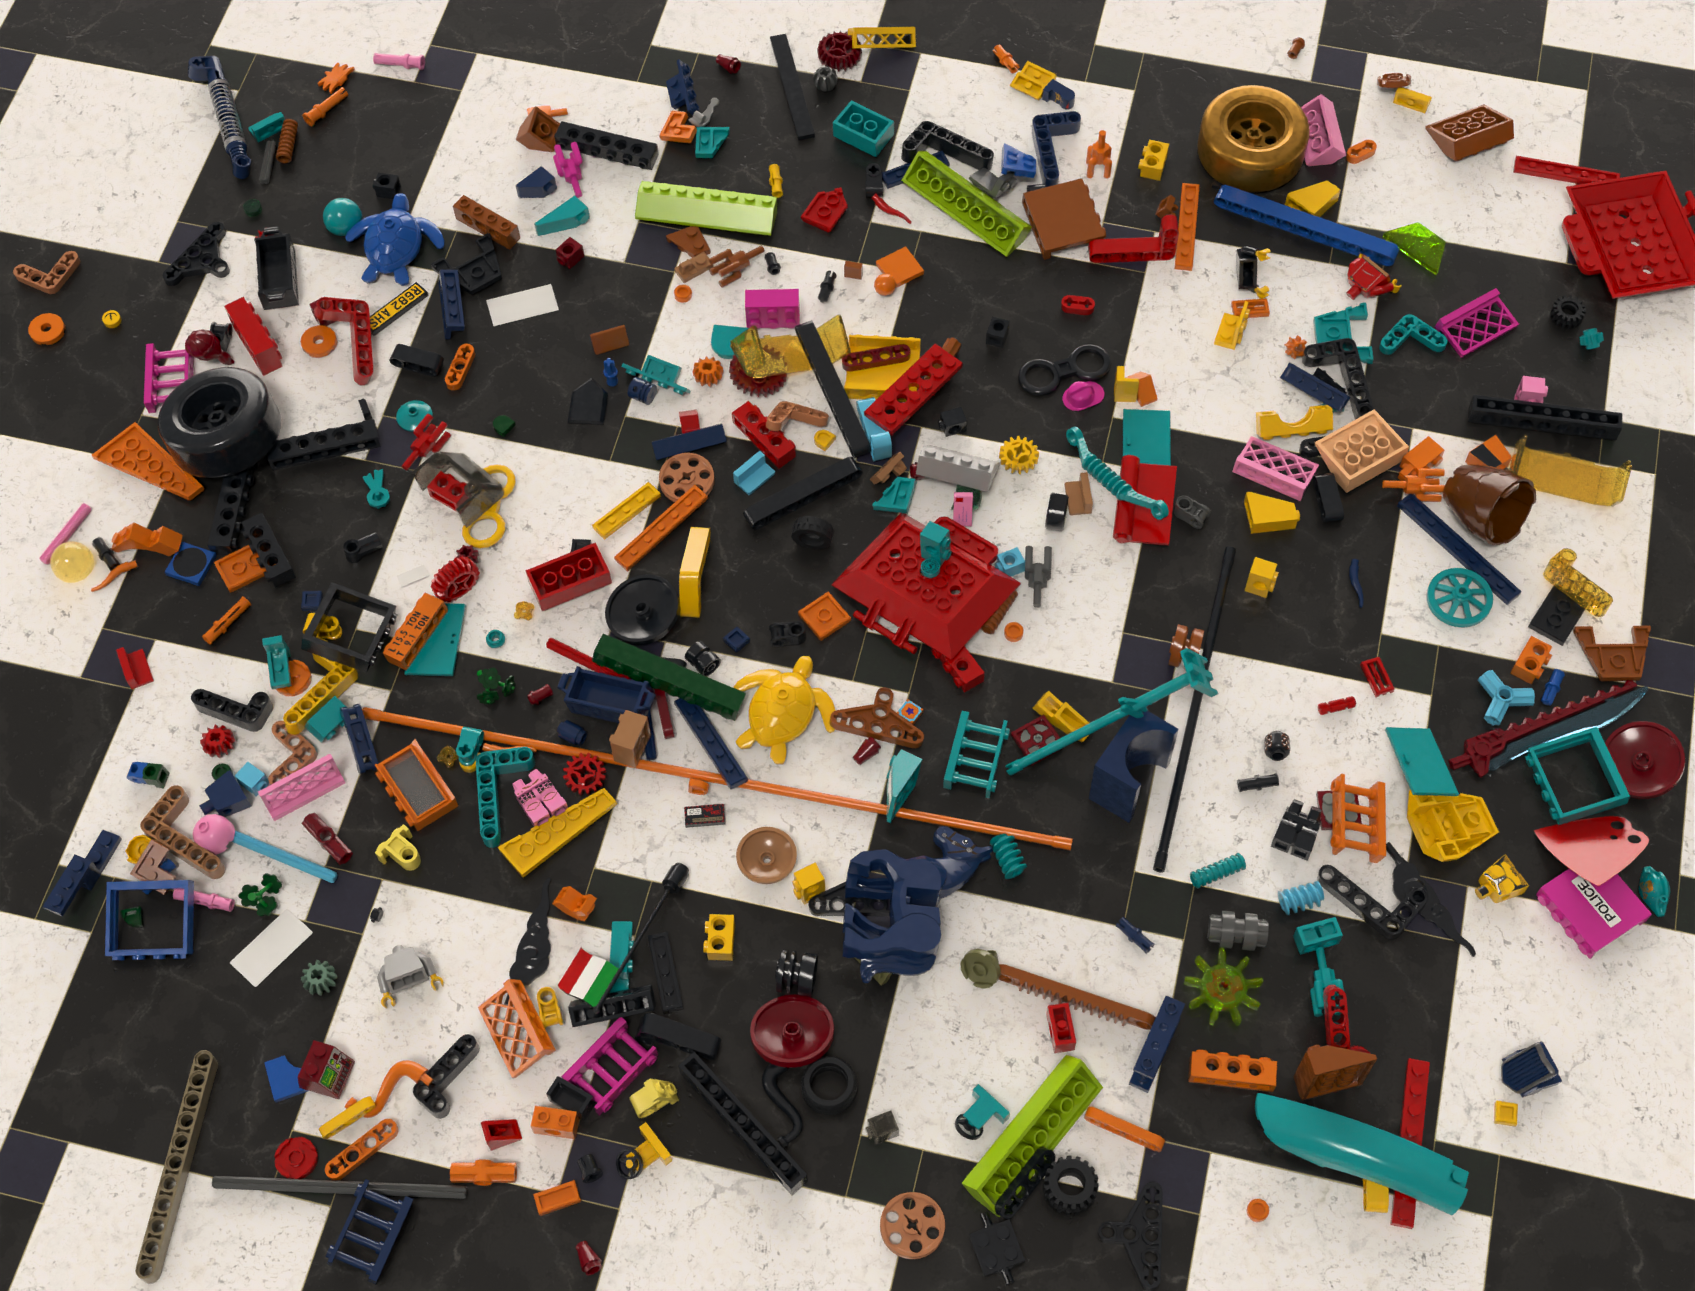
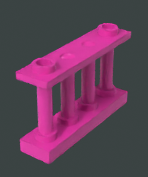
M153 343L146 344L144 405L148 413H156V405L164 403L169 396H158L157 390L159 388L178 387L185 380L193 376L194 357L188 354L185 349L159 352ZM185 357V364L158 365L160 359ZM185 371L184 379L157 380V376L161 373Z
M622 1017L618 1018L561 1076L562 1079L571 1084L578 1085L594 1097V1100L597 1102L594 1108L599 1116L602 1112L605 1113L612 1107L613 1101L647 1066H652L658 1056L656 1047L652 1046L647 1051L627 1033L628 1025ZM617 1039H622L642 1057L634 1066L612 1048ZM603 1054H607L627 1072L619 1082L598 1064V1059ZM588 1069H592L612 1087L604 1097L583 1079V1074Z

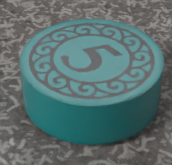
M926 559L921 563V573L923 576L933 578L939 574L940 564L937 560Z

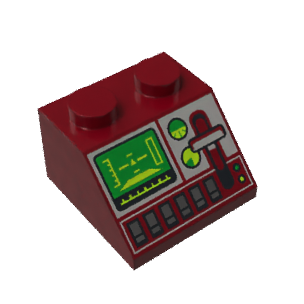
M314 1040L297 1077L299 1088L340 1099L355 1061L336 1047Z

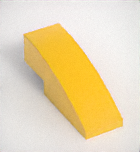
M1047 691L1033 707L1041 716L1044 714L1051 724L1066 734L1089 724L1067 702L1062 703L1050 691ZM1086 736V737H1084V738H1082V739H1080V740H1078V741L1084 742V740H1085L1088 736Z

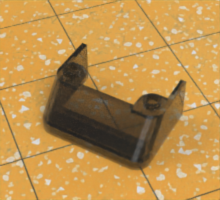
M436 452L417 467L412 474L422 491L427 488L440 471L445 473L449 468H452L468 482L464 487V492L468 499L456 511L467 528L503 497L504 489L496 479L464 453Z

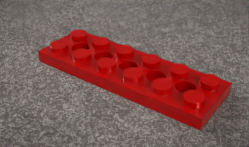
M935 343L864 411V416L886 432L888 431L890 435H893L963 367V363ZM940 364L942 367L936 369L933 365ZM927 375L930 379L923 380L921 377ZM910 387H917L918 390H917V391H910L909 388H910ZM899 398H904L907 401L900 403L897 400ZM891 409L895 412L893 414H887L885 411Z

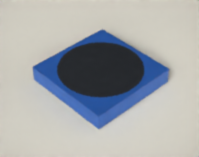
M182 542L179 551L175 553L166 568L165 574L200 586L217 555L215 552Z

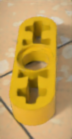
M371 1096L365 1097L323 1124L318 1130L323 1139H328L372 1111L376 1105Z

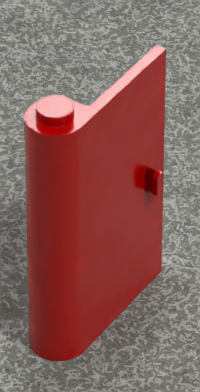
M1134 455L1122 457L1120 468L1122 480L1130 484L1137 494L1157 501H1164L1168 507L1169 514L1167 517L1157 520L1152 515L1151 509L1117 499L1113 538L1117 542L1169 546L1177 466L1140 463V459Z

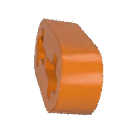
M1364 140L1350 147L1346 154V160L1351 164H1357L1372 157L1377 148L1376 143L1372 140Z

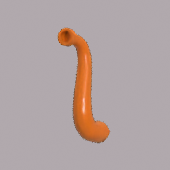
M403 1060L394 1064L382 1082L374 1102L376 1107L363 1117L372 1118L381 1112L395 1085L403 1076H408L416 1083L422 1081L429 1086L433 1079L426 1074L428 1069L409 1060ZM352 1097L346 1103L345 1108H349L350 1106L355 1104L357 1100Z

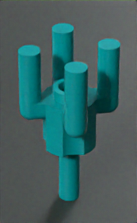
M1324 947L1316 948L1319 970L1313 972L1315 982L1314 987L1310 990L1315 1017L1322 1016V1009H1324L1323 991L1327 986L1336 985L1344 991L1343 981L1335 979L1334 970L1327 968ZM1335 992L1334 996H1332V999L1335 1000V996H1338L1339 994Z

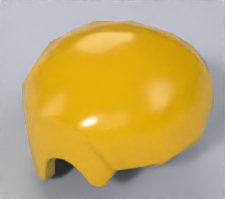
M139 835L129 841L128 847L125 850L128 856L127 861L136 864L152 838L146 835Z

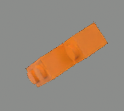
M133 522L113 535L111 549L117 553L128 549H142L158 552L170 557L179 551L183 535L165 526L151 531Z

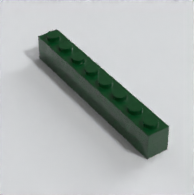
M602 634L593 653L592 661L597 665L612 669L614 672L624 674L638 682L644 683V681H647L653 689L665 691L670 696L681 698L689 704L698 705L706 711L721 715L725 719L736 720L746 693L606 634Z

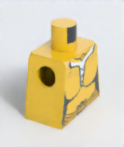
M1505 854L1483 872L1478 880L1481 886L1475 889V893L1480 900L1489 896L1494 903H1499L1524 894L1529 885Z

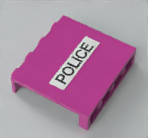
M1568 869L1542 886L1536 894L1540 904L1546 906L1551 912L1552 918L1561 924L1567 936L1577 943L1579 950L1584 955H1587L1589 959L1597 951L1636 925L1645 923L1652 915L1618 874L1602 885L1596 886Z

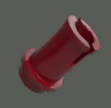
M546 684L534 692L530 691L527 698L531 705H538L541 700L552 696L553 691Z

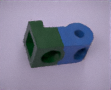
M132 762L126 778L134 783L155 785L156 788L164 789L170 773L162 764Z

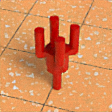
M427 414L413 431L417 438L410 446L413 452L402 464L403 469L408 470L418 457H426L430 450L433 453L440 451L451 437V434L445 431L440 439L435 442L448 425L442 421L437 428L434 424H430L423 432L433 417Z

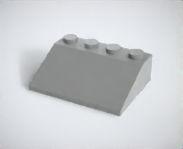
M927 445L923 446L919 454L916 474L988 492L1000 462Z

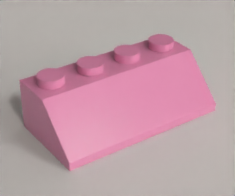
M1320 94L1301 107L1308 119L1310 130L1304 156L1307 166L1333 164L1346 156L1333 102Z

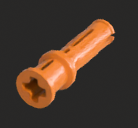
M341 87L320 105L315 104L312 110L302 114L304 121L309 126H314L318 119L325 117L327 111L348 97L347 91L343 93L345 89Z

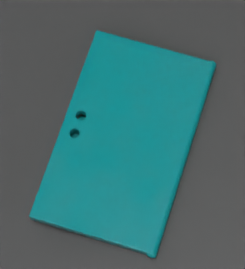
M1123 409V456H1137L1140 459V463L1171 466L1170 411Z
M445 603L448 612L407 671L405 670V675H454L466 608L465 604Z
M1386 727L1385 731L1413 795L1459 796L1430 728Z

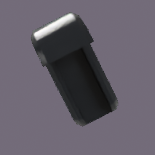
M1054 492L1050 494L1045 522L1046 529L1064 530L1069 500L1067 494H1057Z

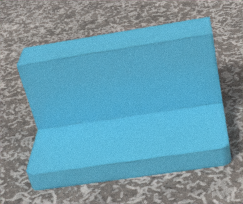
M761 451L757 452L733 472L734 483L748 495H751L775 475V471L765 463V455Z

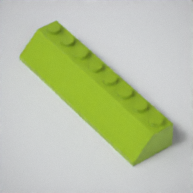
M927 151L917 152L901 180L1006 257L1024 242L1032 228L1028 223Z
M641 181L637 193L635 219L771 236L777 216V197Z
M1065 1055L962 1182L967 1191L997 1217H1000L995 1212L997 1200L1035 1151L1040 1147L1053 1151L1103 1089V1086L1082 1060ZM1034 1169L1029 1173V1180L1035 1173ZM1021 1186L1017 1188L1016 1196L1022 1190Z

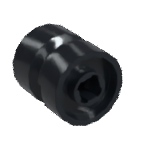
M703 641L694 643L684 656L692 666H695L701 675L706 677L711 675L721 663V659L712 651L710 652V648Z

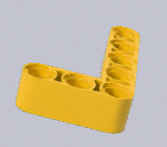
M691 527L679 574L680 617L700 618L701 577L710 543V528Z
M312 653L314 660L327 669L329 673L284 714L283 719L287 732L292 735L301 733L305 729V724L334 696L338 698L358 679L357 669Z

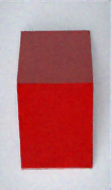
M697 409L679 412L682 433L700 429Z
M516 1119L481 1122L486 1143L491 1151L522 1139Z

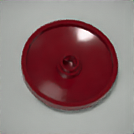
M1648 721L1628 723L1616 729L1605 742L1632 798L1650 799L1661 796L1674 788L1683 775L1685 768L1683 746L1672 731L1660 724Z
M800 995L780 996L765 1003L754 1015L750 1027L751 1041L759 1056L773 1065L789 1068L805 1066L821 1058L830 1048L834 1039L833 1018L822 1003L811 997Z

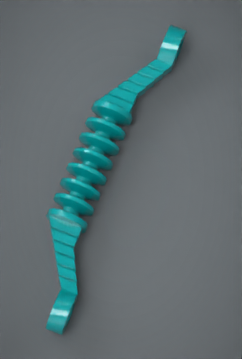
M1072 427L1067 430V440L1072 446H1077L1082 468L1092 475L1094 479H1097L1099 483H1102V486L1106 487L1112 495L1116 496L1120 501L1125 500L1151 509L1152 515L1157 520L1168 516L1169 510L1164 501H1157L1137 494L1130 484H1127L1115 471H1112L1110 467L1102 463V460L1098 459L1095 454H1091L1088 451L1083 433L1078 427Z

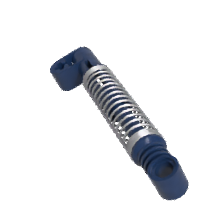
M216 56L192 57L188 62V77L194 81H209V94L225 150L231 158L233 175L239 179H245L250 175L251 159L247 156V143L230 85L227 79H225L220 59Z

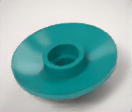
M413 400L406 402L398 409L396 419L402 429L413 432L427 414L433 417V413L427 403Z

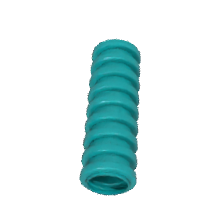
M1236 853L1235 856L1231 855L1230 858H1224V861L1219 860L1218 863L1214 862L1213 865H1207V868L1204 866L1201 870L1197 869L1196 872H1190V879L1193 886L1199 889L1201 885L1204 887L1206 883L1216 882L1218 878L1221 880L1223 876L1228 877L1229 874L1233 875L1235 872H1240V869L1245 870L1246 862L1240 853Z

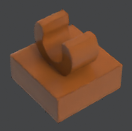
M1170 194L1160 201L1155 215L1160 218L1165 215L1176 216L1174 213L1178 209V206L1174 204L1176 198Z

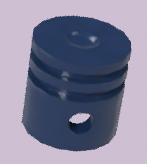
M635 377L629 385L627 394L632 399L650 405L655 398L657 386Z

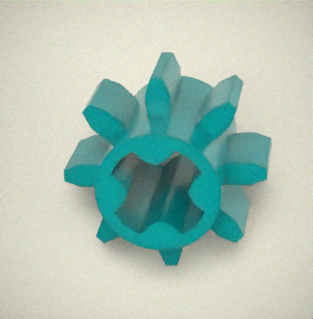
M1597 328L1584 330V335L1579 337L1580 344L1586 346V349L1600 347V342L1604 341L1603 333H1599Z

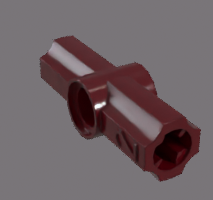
M315 812L308 814L301 823L303 827L339 865L347 863L353 852ZM331 836L329 840L323 841L326 837Z

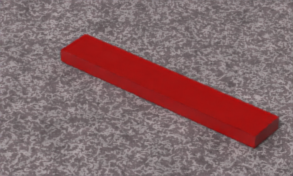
M1517 155L1513 173L1576 184L1620 178V173Z

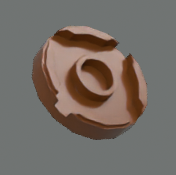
M1387 73L1382 75V78L1381 76L1377 78V85L1384 88H1399L1411 84V76L1409 74L1403 76L1401 73Z

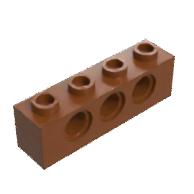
M463 195L453 205L454 214L458 221L483 235L490 233L493 241L510 250L520 240L518 225Z

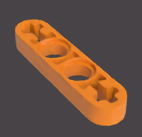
M1088 1107L1084 1115L1086 1121L1153 1151H1162L1165 1140L1157 1134L1094 1107Z
M392 1119L382 1120L335 1156L325 1166V1173L328 1178L334 1181L341 1180L388 1144L398 1134L397 1124ZM387 1125L388 1127H391L392 1132L389 1134L388 1132H385L384 1127ZM379 1132L383 1140L380 1141V1138L375 1133ZM369 1138L376 1139V1145L372 1148L365 1147V1142ZM352 1151L359 1153L358 1159L354 1162H350L347 1159L348 1154ZM342 1159L348 1165V1167L345 1168V1166L341 1162ZM334 1166L337 1167L339 1173H332L333 1170L331 1168Z

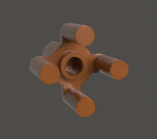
M762 245L748 253L740 250L733 254L730 249H727L709 258L711 265L726 258V261L709 269V272L712 276L719 273L720 277L731 272L733 273L719 281V285L722 288L741 278L740 270L750 265L749 259L765 252Z

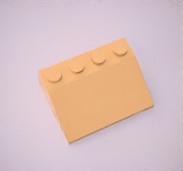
M1375 409L1315 442V446L1331 473H1334L1336 482L1346 493L1399 464L1409 449V446Z

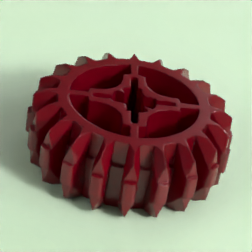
M840 30L839 33H836L834 31L833 34L828 33L827 37L823 36L822 40L819 41L817 53L821 64L837 69L838 72L840 69L844 71L847 68L852 69L853 66H857L861 59L862 49L852 48V35L848 36V32L842 33ZM857 37V45H861Z

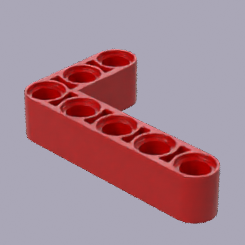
M1166 215L1161 219L1158 237L1092 240L1088 243L1089 259L1093 263L1170 260L1175 256L1179 236L1177 217L1175 215Z
M319 298L314 309V315L318 319L350 322L353 378L359 385L368 384L373 374L368 304L363 300Z

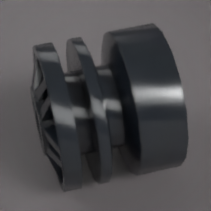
M783 949L776 967V991L782 993L785 984H787V994H791L793 986L796 985L798 995L812 997L817 975L818 954L804 952L801 961H797V951H793L791 959H789V950Z

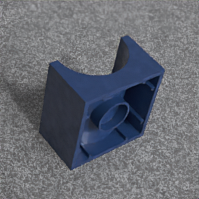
M1149 711L1143 712L1144 716L1141 718L1129 715L1095 764L1089 799L1128 823L1134 817L1141 784L1131 776L1129 770L1143 764L1158 765L1166 769L1170 764L1179 730Z

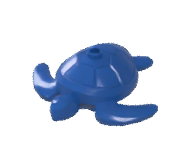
M403 193L394 196L392 209L362 219L345 236L347 242H352L365 234L364 251L370 265L364 271L361 279L366 283L375 281L379 272L384 274L394 272L396 283L401 286L408 285L409 275L405 266L419 253L422 243L421 233L425 234L436 248L442 249L444 247L443 235L434 223L422 217L414 218L407 212L409 210V201Z

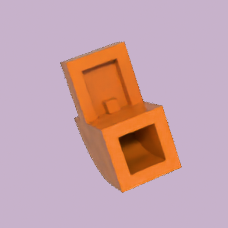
M567 886L561 889L552 904L565 914L577 920L585 921L595 907L594 902L597 898L592 894L582 895L571 886Z

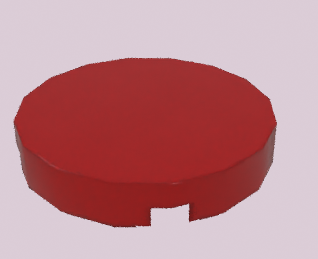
M304 1137L286 1139L275 1152V1167L287 1179L305 1178L313 1172L317 1165V1149L310 1140Z

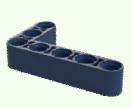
M1076 111L1036 115L1032 119V138L1042 184H1045V187L1057 185L1059 182V170L1051 137L1071 135L1079 132L1081 115Z

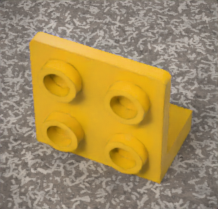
M1245 301L1240 317L1224 313L1214 345L1235 350L1236 344L1241 343L1243 331L1246 329L1250 309L1247 308L1249 302Z

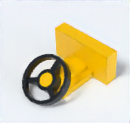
M646 1122L639 1127L646 1141L636 1149L628 1148L622 1150L616 1158L617 1171L625 1179L638 1177L645 1168L659 1158L665 1166L672 1162L670 1153ZM630 1151V1153L626 1155V1159L621 1158L624 1152ZM620 1162L624 1163L625 1168L630 1171V1176L624 1174Z

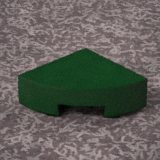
M140 906L120 910L122 918L128 925L136 928L143 927V914Z

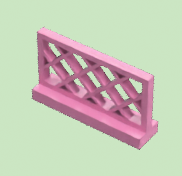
M1251 436L1242 453L1237 457L1232 472L1301 501L1319 464ZM1252 443L1261 449L1253 450L1251 447ZM1268 452H1274L1277 456L1270 458ZM1264 454L1266 459L1258 460L1256 455ZM1252 456L1254 461H1251L1244 457ZM1285 460H1293L1294 464L1287 465ZM1280 461L1283 466L1275 467L1273 462ZM1268 463L1271 468L1265 467L1261 464ZM1307 466L1312 471L1304 472L1302 467ZM1297 468L1299 473L1292 474L1290 469ZM1284 470H1285L1286 473H1287V476L1284 475V474H1282V473H1279V471H1284ZM1303 478L1305 483H1302L1296 479Z
M328 754L258 791V794L273 820L276 821L345 784V781L331 754Z

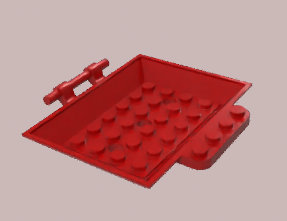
M1667 171L1566 187L1577 214L1568 215L1563 219L1561 226L1580 272L1585 275L1602 273L1612 299L1695 285V234L1688 220L1689 217L1695 216V198L1692 191L1685 192L1688 203L1682 207ZM1619 215H1625L1627 218L1624 219L1623 217H1621V216H1619ZM1631 242H1636L1639 246H1635ZM1643 270H1648L1651 272V274H1647L1646 272H1643Z
M900 513L832 583V586L867 607L866 615L856 610L853 617L860 620L870 630H876L890 639L897 647L915 654L918 648L908 642L909 636L912 635L952 660L1021 583L992 566L998 555L996 545L949 517H939L934 523L950 530L951 556L940 566V572L936 577L927 578L922 576L921 563L926 559L921 557L920 533L926 526L907 514ZM892 554H900L897 558L891 557ZM952 590H959L960 593L957 594V595H954V594L951 593V591H952ZM880 616L899 627L896 634L878 623Z

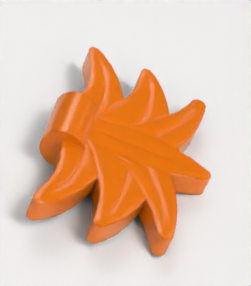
M336 63L331 72L325 71L326 77L318 82V86L323 85L324 91L329 88V92L332 94L336 87L343 85L348 79L347 76L355 68H348L347 64L340 66L339 63Z

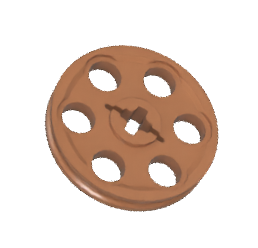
M681 453L672 456L663 464L659 473L660 488L663 494L673 502L680 498L675 495L676 491L682 490L686 493L693 485L702 488L703 492L708 496L713 489L715 481L714 471L709 461L694 453ZM696 460L699 462V464L695 467L689 466V462ZM678 463L680 468L674 470L671 468V465ZM704 472L710 474L707 479H702L700 475ZM671 478L674 481L672 484L667 485L664 483V480Z
M917 1192L900 1194L890 1200L882 1212L880 1219L882 1239L890 1251L902 1258L920 1259L930 1255L938 1248L944 1236L945 1219L939 1205L925 1194ZM906 1199H912L915 1202V1207L907 1210L904 1208L903 1202ZM926 1207H932L935 1210V1215L928 1218L923 1214V1210ZM889 1212H895L899 1218L897 1222L890 1223L887 1221L886 1215ZM908 1220L912 1223L917 1222V1231L913 1228L908 1229ZM928 1229H937L939 1236L936 1239L928 1238L926 1234ZM894 1233L902 1237V1241L896 1245L892 1244L889 1240L890 1236ZM914 1241L922 1245V1250L918 1253L910 1250V1244Z

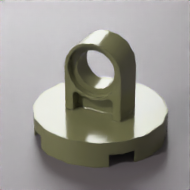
M971 949L961 960L960 965L963 976L966 980L969 978L973 981L975 987L982 989L990 988L999 980L1001 969L996 951Z

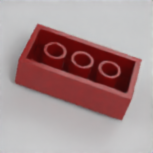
M241 297L225 305V310L234 330L262 375L265 376L283 367L280 361L282 356L275 340L269 337L271 335L267 327L262 325L263 322L260 316L255 314L252 303H247L245 298Z
M596 542L525 570L528 582L542 611L612 583L610 572Z

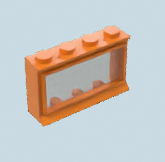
M416 739L409 746L379 764H375L377 769L376 777L380 783L385 782L387 785L385 787L386 792L390 798L395 797L397 800L394 802L400 812L404 811L407 816L404 817L410 827L414 826L417 831L458 807L455 796Z

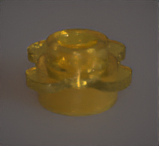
M525 601L518 602L514 618L531 620L534 605Z
M451 746L444 747L440 754L437 755V760L445 763L448 768L452 767L456 759L459 758Z

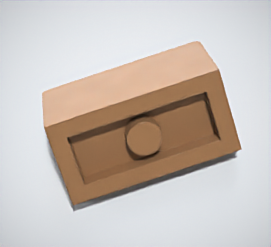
M1080 473L1079 481L1065 482L1064 484L1065 492L1069 496V515L1092 513L1093 501L1088 473Z

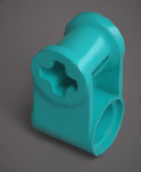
M465 726L462 728L456 747V753L462 765L470 766L475 763L484 739L483 730Z

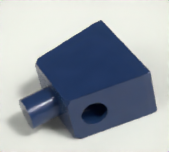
M230 770L204 790L209 800L199 805L204 815L216 810L223 817L230 816L252 806Z

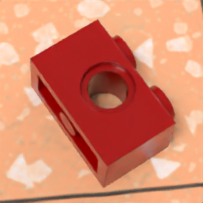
M1069 1004L1049 1005L1046 1016L1054 1053L1074 1051L1076 1038Z

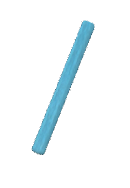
M235 831L232 842L330 883H334L338 877L335 871Z

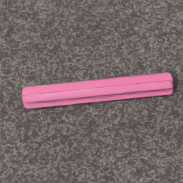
M85 503L81 504L39 557L41 562L48 565L90 513V506Z

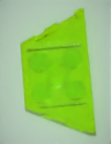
M1419 222L1384 232L1383 238L1396 244L1399 250L1437 275L1446 244L1445 240Z

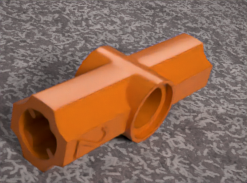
M482 1159L476 1160L475 1163L455 1162L451 1163L450 1166L451 1183H473L475 1185L488 1186L492 1185V1183H516L517 1179L516 1163H494L491 1160Z

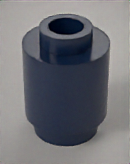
M569 720L561 722L557 728L558 737L573 745L578 744L581 746L588 734L583 727Z

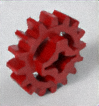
M581 752L579 758L573 755L574 761L566 762L569 768L563 769L567 773V775L563 776V779L568 781L566 783L567 787L572 786L571 791L573 793L578 790L579 795L582 796L583 792L586 791L589 796L591 790L595 793L597 792V786L603 787L601 780H606V777L602 775L606 772V769L601 768L604 765L602 761L597 762L598 756L595 755L591 758V754L587 753L586 757H584ZM591 764L596 766L598 772L591 769ZM585 771H587L588 774H586L584 777H582L581 774H584ZM572 776L578 778V785L573 781Z

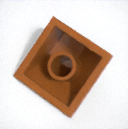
M535 106L521 124L516 140L531 150L554 152V146L556 145L554 136L560 123Z

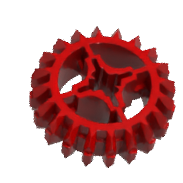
M463 556L456 557L453 561L449 560L446 565L438 569L439 572L437 574H434V579H432L430 586L434 592L433 594L444 602L456 601L476 585L480 574L477 565L468 557Z

